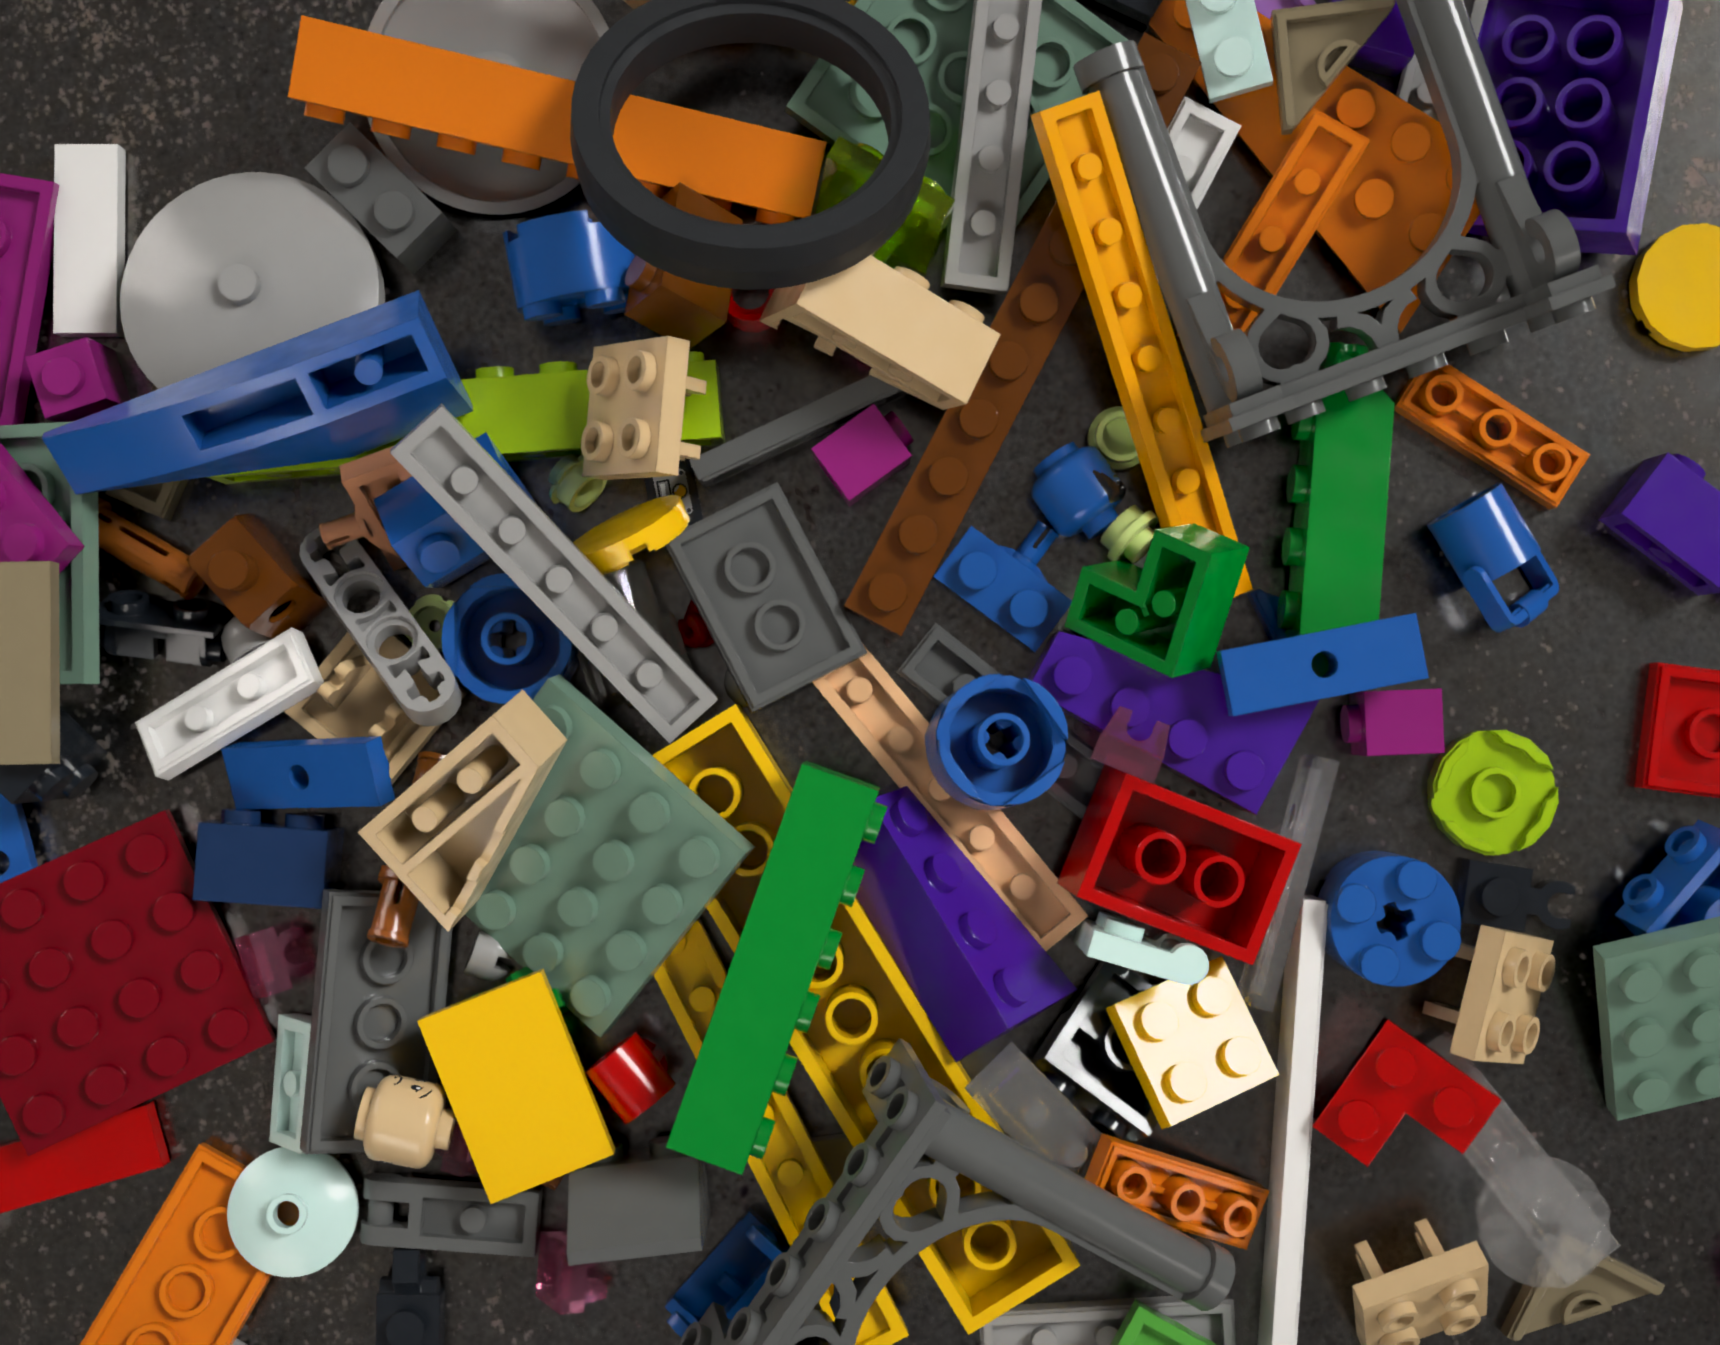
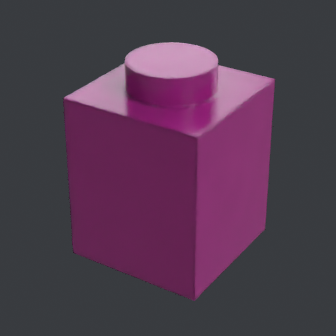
M84 337L25 357L44 418L53 422H72L131 400L116 351L91 338Z
M873 403L811 448L815 461L850 507L910 464L912 455L906 447L913 443L914 440L893 411L883 416Z
M1442 688L1350 693L1349 705H1343L1341 709L1340 726L1343 741L1351 743V755L1383 756L1445 753Z

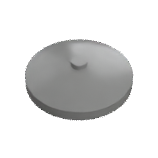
M383 0L370 23L368 31L576 81L580 68L590 50L602 35L609 30V27L592 0ZM368 118L369 125L371 127L372 118ZM412 128L410 140L373 132L387 158L417 188L434 199L461 210L488 215L523 213L555 202L580 184L579 180L565 177L568 164L542 158L539 171L501 162L503 149L477 143L475 155L436 147L438 134Z
M244 172L214 178L196 185L169 202L154 216L137 239L128 257L120 290L121 322L128 347L140 369L158 389L385 303L384 279L379 260L366 234L350 212L332 196L310 183L294 177L267 172Z

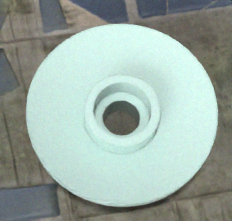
M279 1147L253 1160L236 1180L227 1208L229 1232L239 1253L246 1261L260 1271L279 1277L308 1275L319 1271L333 1262L347 1247L358 1221V1194L354 1181L347 1169L329 1153L301 1155L284 1147ZM289 1201L298 1207L299 1219L295 1225H285L279 1220L277 1212L282 1202Z

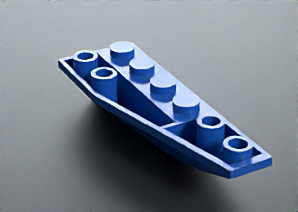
M418 290L45 432L42 439L74 493L78 495L350 458L404 438L441 403L455 418L472 412L473 405Z

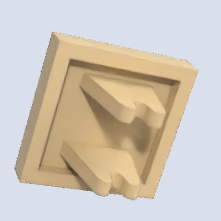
M662 336L594 347L593 360L587 372V386L590 395L587 426L581 438V451L584 456L582 477L614 480L678 476L679 461H685V458L700 460L701 446L681 442L685 396H691V393L706 395L707 385L705 380L687 376L689 340Z
M347 632L318 667L324 683L318 688L317 692L284 712L317 739L381 736L384 752L389 761V774L393 785L442 724L438 726H422L414 723L402 710ZM393 635L382 643L379 648V655L387 659H396L404 656L411 646L398 635ZM421 669L411 676L420 696L426 697L429 702L440 696L438 689H433L426 681ZM459 686V689L462 693V701V699L466 696L467 692Z
M1481 925L1475 947L1461 943L1455 957L1472 961L1461 1007L1457 1008L1440 1002L1434 1003L1425 1000L1422 1010L1423 1014L1456 1024L1449 1053L1472 1061L1524 1064L1525 1056L1530 1054L1535 1048L1540 1033V1021L1535 1016L1541 992H1545L1549 988L1555 972V958L1551 954L1553 940Z
M1425 1218L1414 1222V1227L1417 1232L1414 1233V1236L1424 1256V1260L1385 1274L1367 1240L1354 1244L1357 1253L1355 1258L1365 1279L1364 1282L1352 1286L1356 1335L1360 1344L1419 1345L1420 1339L1444 1331L1446 1335H1457L1475 1327L1481 1321V1317L1487 1315L1489 1264L1477 1240L1445 1252L1428 1220Z

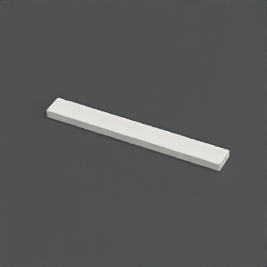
M1289 893L1277 1062L1279 1075L1276 1076L1268 1188L1270 1192L1267 1202L1257 1345H1297L1328 909V904L1325 900L1313 895Z

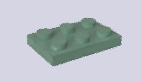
M1720 916L1593 946L1606 1107L1614 1118L1619 1121L1720 1097Z

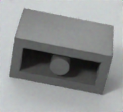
M351 122L305 167L413 275L458 231L447 217Z

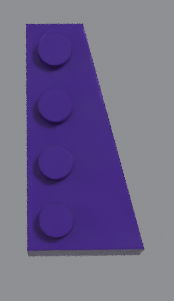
M1060 631L1051 635L1027 678L1044 687L1055 698L1062 711L1237 809L1257 815L1319 700L1238 716H1229L1221 674L1200 670L1171 678L1096 641Z
M908 786L876 798L875 802L888 807L875 844L861 840L853 865L865 869L856 897L955 1062L960 1061L1025 1024L1077 990Z

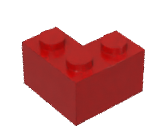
M1388 1019L1312 1127L1367 1167L1405 1114L1464 1154L1502 1100L1497 1094Z

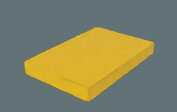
M544 969L422 1016L417 1021L490 1204L614 1155L615 1146Z

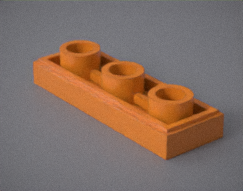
M1449 364L1409 379L1394 402L1395 412L1549 510L1557 508L1591 455ZM1487 421H1492L1497 425L1499 429L1497 440L1488 436L1486 432Z
M1103 1133L1084 1177L1175 1229L1245 1250L1248 1248L1270 1190L1258 1182Z

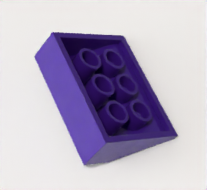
M1488 0L1478 43L1531 191L1542 213L1558 209L1568 218L1574 228L1580 252L1637 256L1683 10L1681 0ZM1479 215L1468 233L1488 237L1482 217Z

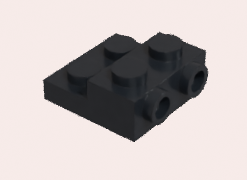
M1102 960L1070 1010L1060 1015L1028 1066L1041 1075L1037 1085L1049 1097L1063 1104H1070L1072 1099H1074L1092 1112L1093 1115L1089 1119V1124L1100 1135L1103 1133L1121 1140L1126 1138L1133 1142L1149 1137L1158 1121L1105 1008L1153 986L1129 968Z

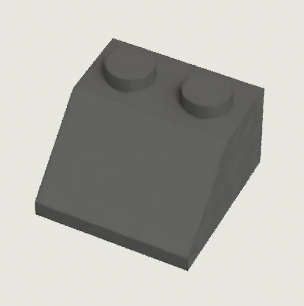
M670 1135L649 1140V1148L624 1151L623 1143L613 1142L616 1149L614 1155L570 1172L567 1224L568 1266L702 1251L712 1217L706 1163L666 1148Z

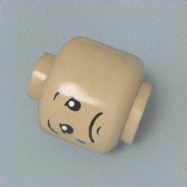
M388 1075L380 1081L377 1088L367 1087L365 1089L356 1119L354 1139L363 1141L364 1151L369 1159L420 1169L430 1162L436 1148L448 1151L456 1117L453 1110L445 1109L446 1093L440 1084L399 1075Z

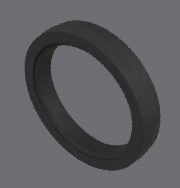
M650 0L632 10L606 31L590 50L583 62L575 81L572 95L570 142L577 175L590 208L603 227L634 255L654 267L696 283L742 290L785 288L814 282L856 265L884 245L902 226L917 200L929 159L931 142L929 101L920 72L904 46L880 22L844 0ZM762 43L789 47L809 53L838 67L853 78L866 91L878 108L885 123L888 146L880 164L871 177L858 190L835 206L794 221L767 225H741L723 223L689 214L668 204L646 189L632 175L616 149L613 140L615 124L620 110L634 89L647 76L673 59L693 51L723 44Z

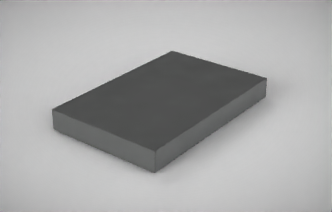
M778 482L686 527L679 536L664 546L751 714L867 654Z

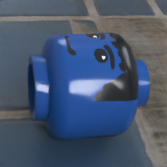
M1070 442L1046 457L1034 468L1033 472L1037 479L1031 487V496L1059 535L1070 537L1083 531L1087 538L1091 540L1106 531L1119 516L1115 508L1124 499L1126 488L1103 454L1096 447L1084 446L1078 448L1075 442Z

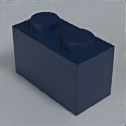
M221 809V819L198 822L193 900L321 909L323 889L340 890L344 827L324 826L325 815L285 813V823L261 822L260 810Z

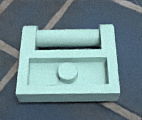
M1099 911L1096 921L1085 919L1076 928L1073 942L1086 956L1185 985L1199 983L1206 977L1209 971L1208 957L1198 946L1188 943L1186 939L1166 931L1160 932L1154 938L1144 936V928L1136 926L1135 921L1121 916Z

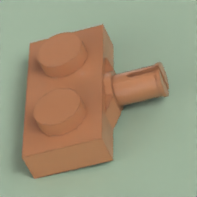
M392 446L339 465L341 482L354 503V513L326 523H320L319 531L323 542L329 550L365 537L369 542L382 550L393 571L407 567V565L391 546L373 500L412 477L390 453V449L394 447Z

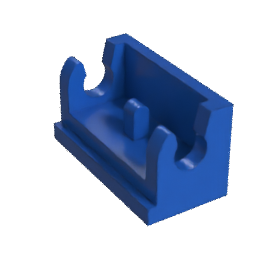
M750 1207L666 1302L665 1308L672 1314L667 1320L668 1324L682 1338L689 1325L693 1322H699L713 1301L724 1306L727 1318L732 1320L741 1308L749 1306L765 1283L767 1272L774 1259L779 1254L787 1252L790 1248L788 1241Z

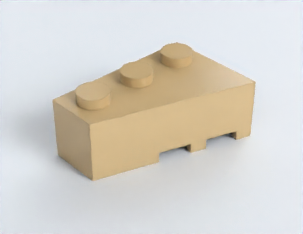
M873 254L835 275L797 286L776 288L759 319L760 322L776 330L782 319H785L818 335L814 348L833 356L838 347L872 367L869 375L942 410L968 403L1001 335L983 324L984 315L974 307L957 300L945 301L928 290L930 283L920 274L899 266L893 269L873 257Z
M522 689L358 833L449 932L480 899L567 742V738Z

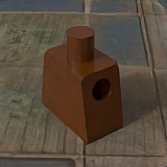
M254 513L232 517L186 559L192 569L246 628L271 639L291 627L302 631L329 607L326 600L311 581L308 573ZM292 600L283 612L278 615L274 612L281 604Z

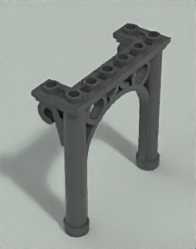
M1396 0L1451 155L1452 190L1443 222L1430 245L1407 270L1375 290L1340 300L1300 301L1270 294L1240 278L1217 255L1202 226L1134 40L1119 42L1084 57L1073 66L1082 94L1100 91L1156 276L1207 414L1203 415L1207 428L1200 430L1204 443L1223 436L1225 444L1229 448L1281 429L1277 418L1279 414L1284 413L1288 425L1326 411L1322 401L1324 397L1345 390L1348 401L1351 402L1387 388L1383 375L1405 367L1409 379L1433 371L1448 365L1444 354L1445 351L1466 344L1470 356L1509 342L1505 329L1526 321L1530 333L1592 311L1596 309L1592 296L1616 287L1613 275L1609 274L1602 277L1598 264L1577 272L1580 267L1581 253L1572 224L1558 209L1542 213L1535 200L1463 0ZM1474 198L1491 244L1487 241L1461 236L1469 218ZM1448 254L1470 257L1480 264L1484 271L1485 282L1478 296L1471 297L1463 302H1455L1442 295L1437 286L1436 278L1438 269ZM1417 284V296L1424 308L1437 317L1449 319V322L1399 340V318L1405 307L1417 299L1410 290ZM1506 284L1510 299L1497 303L1496 300L1503 292ZM1220 292L1236 303L1258 313L1245 332L1239 328L1233 329ZM1384 304L1377 312L1376 319L1370 315L1360 314ZM1276 318L1297 324L1304 329L1309 339L1308 355L1303 362L1281 370L1266 364L1260 356L1258 347L1261 335ZM1321 321H1330V332L1343 330L1356 334L1365 342L1370 352L1319 370L1318 368L1326 358L1329 348L1328 330ZM1263 383L1274 386L1262 391Z
M899 1038L890 1052L880 1057L873 1064L866 1079V1086L862 1090L878 1124L865 1142L859 1143L852 1149L844 1164L842 1175L827 1196L820 1198L813 1204L807 1214L804 1228L788 1251L779 1254L774 1259L767 1272L765 1283L749 1306L741 1308L733 1319L730 1320L727 1318L724 1306L713 1301L699 1322H693L685 1330L679 1345H795L807 1337L824 1338L828 1341V1345H855L862 1322L880 1291L904 1264L920 1251L948 1234L972 1225L991 1221L1015 1220L1043 1226L1201 1311H1208L1217 1307L1226 1298L1235 1278V1261L1233 1255L1227 1249L1209 1239H1193L969 1115L970 1109L947 1087L930 1078L910 1043ZM960 1173L992 1191L960 1197V1187L955 1177ZM922 1178H932L939 1181V1191L934 1208L913 1217H900L893 1214V1208L897 1200L903 1196L905 1189L912 1182ZM879 1219L884 1232L890 1238L885 1240L878 1233L870 1242L859 1246L876 1220ZM831 1283L834 1284V1293L829 1304L835 1316V1321L826 1312L814 1309Z

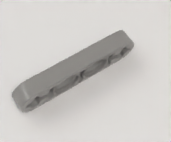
M319 528L314 529L304 538L300 545L299 554L311 581L405 714L414 723L422 726H438L449 721L457 713L462 697L451 668L358 540L344 543L329 550L323 542ZM333 550L335 554L341 556L348 570L340 578L330 562L323 558V555ZM374 590L380 593L378 604L370 611L354 613L347 609L350 598L357 592ZM404 634L413 639L412 647L404 656L396 659H387L379 655V648L388 637ZM420 669L429 685L435 690L438 689L440 694L437 699L431 702L426 697L420 696L416 684L411 677Z

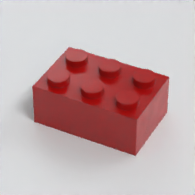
M1104 764L1057 884L1076 897L1253 965L1302 844Z

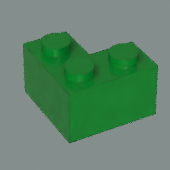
M1195 523L1155 529L1143 569L1124 560L1082 567L1064 627L1171 678L1210 668L1250 547Z

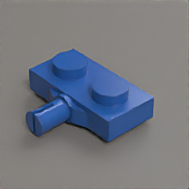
M1037 520L1035 526L1017 550L997 545L971 526L933 577L1036 652L1072 603L1070 598L1047 582L1041 570L1036 566L1056 538H1059V535L1050 529L1038 546L1033 548L1035 542L1047 528L1044 523Z

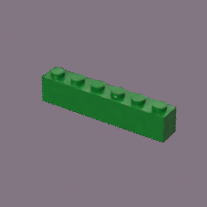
M808 761L802 763L666 1148L743 1175L749 1155L763 1159L776 1122L764 1117L771 1093L773 1092L785 1097L798 1060L797 1057L786 1054L794 1029L804 1033L808 1032L820 998L819 994L810 992L808 989L817 966L830 970L843 932L831 928L839 903L849 907L853 906L865 869L853 865L861 840L875 844L888 807L875 802L880 787Z

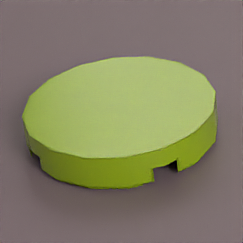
M1507 730L1473 731L1453 740L1445 748V753H1440L1435 759L1427 780L1428 807L1438 829L1459 847L1486 856L1520 851L1533 845L1552 823L1559 804L1558 787L1555 786L1554 776L1551 772L1554 769L1548 756L1526 737Z

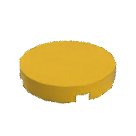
M1708 223L1681 225L1656 238L1635 261L1629 280L1631 309L1637 320H1642L1645 327L1652 332L1649 335L1660 345L1682 352L1705 351L1720 345V227Z
M663 496L636 505L611 517L586 532L573 543L605 575L628 566V562L634 560L632 555L646 547L649 552L653 549L657 551L684 531L688 526L690 517L680 496Z

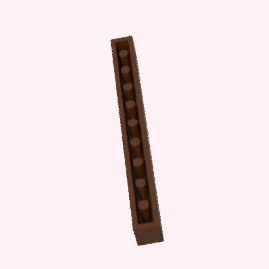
M1144 32L1137 47L1166 128H1168L1202 62ZM1057 200L990 326L991 329L1001 335L968 403L946 410L844 605V609L849 613L899 639L906 629L1084 288Z

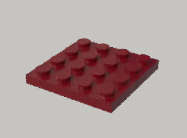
M169 809L0 883V1098L28 1156L261 1048L277 1038L212 901L193 900L195 863Z

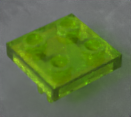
M839 136L826 157L816 214L835 206L858 190L874 173L884 155L870 145L863 143L853 144ZM924 176L912 211L895 234L874 252L873 257L885 263L892 255L919 271L926 273L938 252L955 199L946 195L942 187L935 181Z

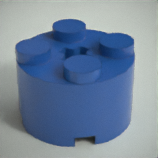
M588 210L564 212L522 222L516 225L518 234L508 230L503 232L517 312L524 315L525 321L543 320L544 326H558L580 321V309L603 308L604 314L625 312L629 286L625 284V276L635 255L620 244L603 227L601 222H593L589 218Z
M506 573L490 575L472 584L453 603L444 619L441 640L446 663L451 668L453 675L457 677L464 687L488 702L506 704L522 689L533 700L546 680L558 674L570 682L582 656V652ZM516 623L517 631L526 633L527 641L526 645L517 647L516 656L514 657L513 650L502 647L501 640L502 635L513 633L514 624Z
M988 674L967 683L949 695L939 705L925 733L927 760L938 784L955 800L976 810L1004 809L1037 798L1055 783L1061 774L1065 762L1068 725L1058 702L1040 684L1026 678L1022 679L1011 675ZM1001 731L1007 739L1000 747L1002 753L991 754L985 746L990 739L989 734Z
M1365 851L1353 854L1338 862L1324 880L1326 881L1318 898L1325 900L1328 904L1325 951L1347 970L1375 984L1391 987L1408 986L1424 981L1437 973L1459 951L1461 945V914L1457 898L1446 879L1426 862L1390 852ZM1385 905L1394 908L1395 913L1389 919L1390 926L1386 930L1378 927L1376 923L1385 917V910L1383 908Z

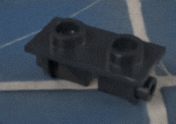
M121 590L110 593L99 603V647H104L109 655L154 660L158 656V638L166 639V661L211 667L215 661L225 662L227 658L218 633L232 619L234 614L228 608L212 606L210 601L202 598L167 601L151 599L143 591Z

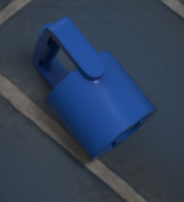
M1501 482L1469 497L1427 524L1466 591L1470 593L1488 625L1495 632L1500 633L1514 626L1519 628L1527 626L1547 609L1548 601L1559 592L1558 580L1540 552L1541 547ZM1520 566L1532 585L1533 590H1529L1511 606L1507 607L1492 581Z

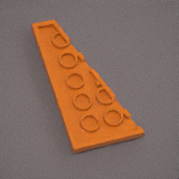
M1162 0L1149 21V29L1158 40L1199 60L1185 0ZM1257 12L1274 80L1273 85L1213 102L1212 104L1222 116L1241 125L1237 137L1242 139L1271 178L1314 108L1371 140L1315 232L1343 263L1348 273L1362 290H1365L1366 293L1375 290L1395 279L1421 256L1437 234L1445 217L1452 190V163L1441 124L1436 119L1347 66L1293 133L1281 135L1271 19ZM1200 65L1192 81L1208 98ZM1475 198L1469 218L1461 233V236L1464 237L1480 215ZM1448 254L1438 269L1437 278L1452 255ZM1417 284L1410 289L1417 299L1409 303L1401 313L1398 323V334L1403 331L1421 303L1417 296Z

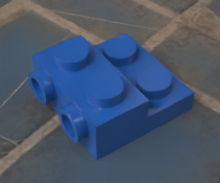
M1698 819L1693 826H1684L1677 829L1668 837L1665 843L1667 856L1651 874L1639 875L1626 885L1622 895L1625 904L1617 911L1615 916L1635 936L1720 916V828Z

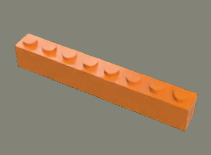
M301 15L288 97L306 103L304 116L344 125L346 112L372 118L370 129L372 132L410 140L412 128L438 134L436 147L475 155L477 143L503 149L501 162L540 171L542 158L568 164L565 177L579 180L570 142L571 103L575 81ZM631 94L620 110L613 134L616 149L626 167L646 189L658 198H662L669 192L670 188L672 189L681 182L731 212L732 203L756 208L755 221L776 224L794 221V218L802 219L811 216L827 144L825 141Z

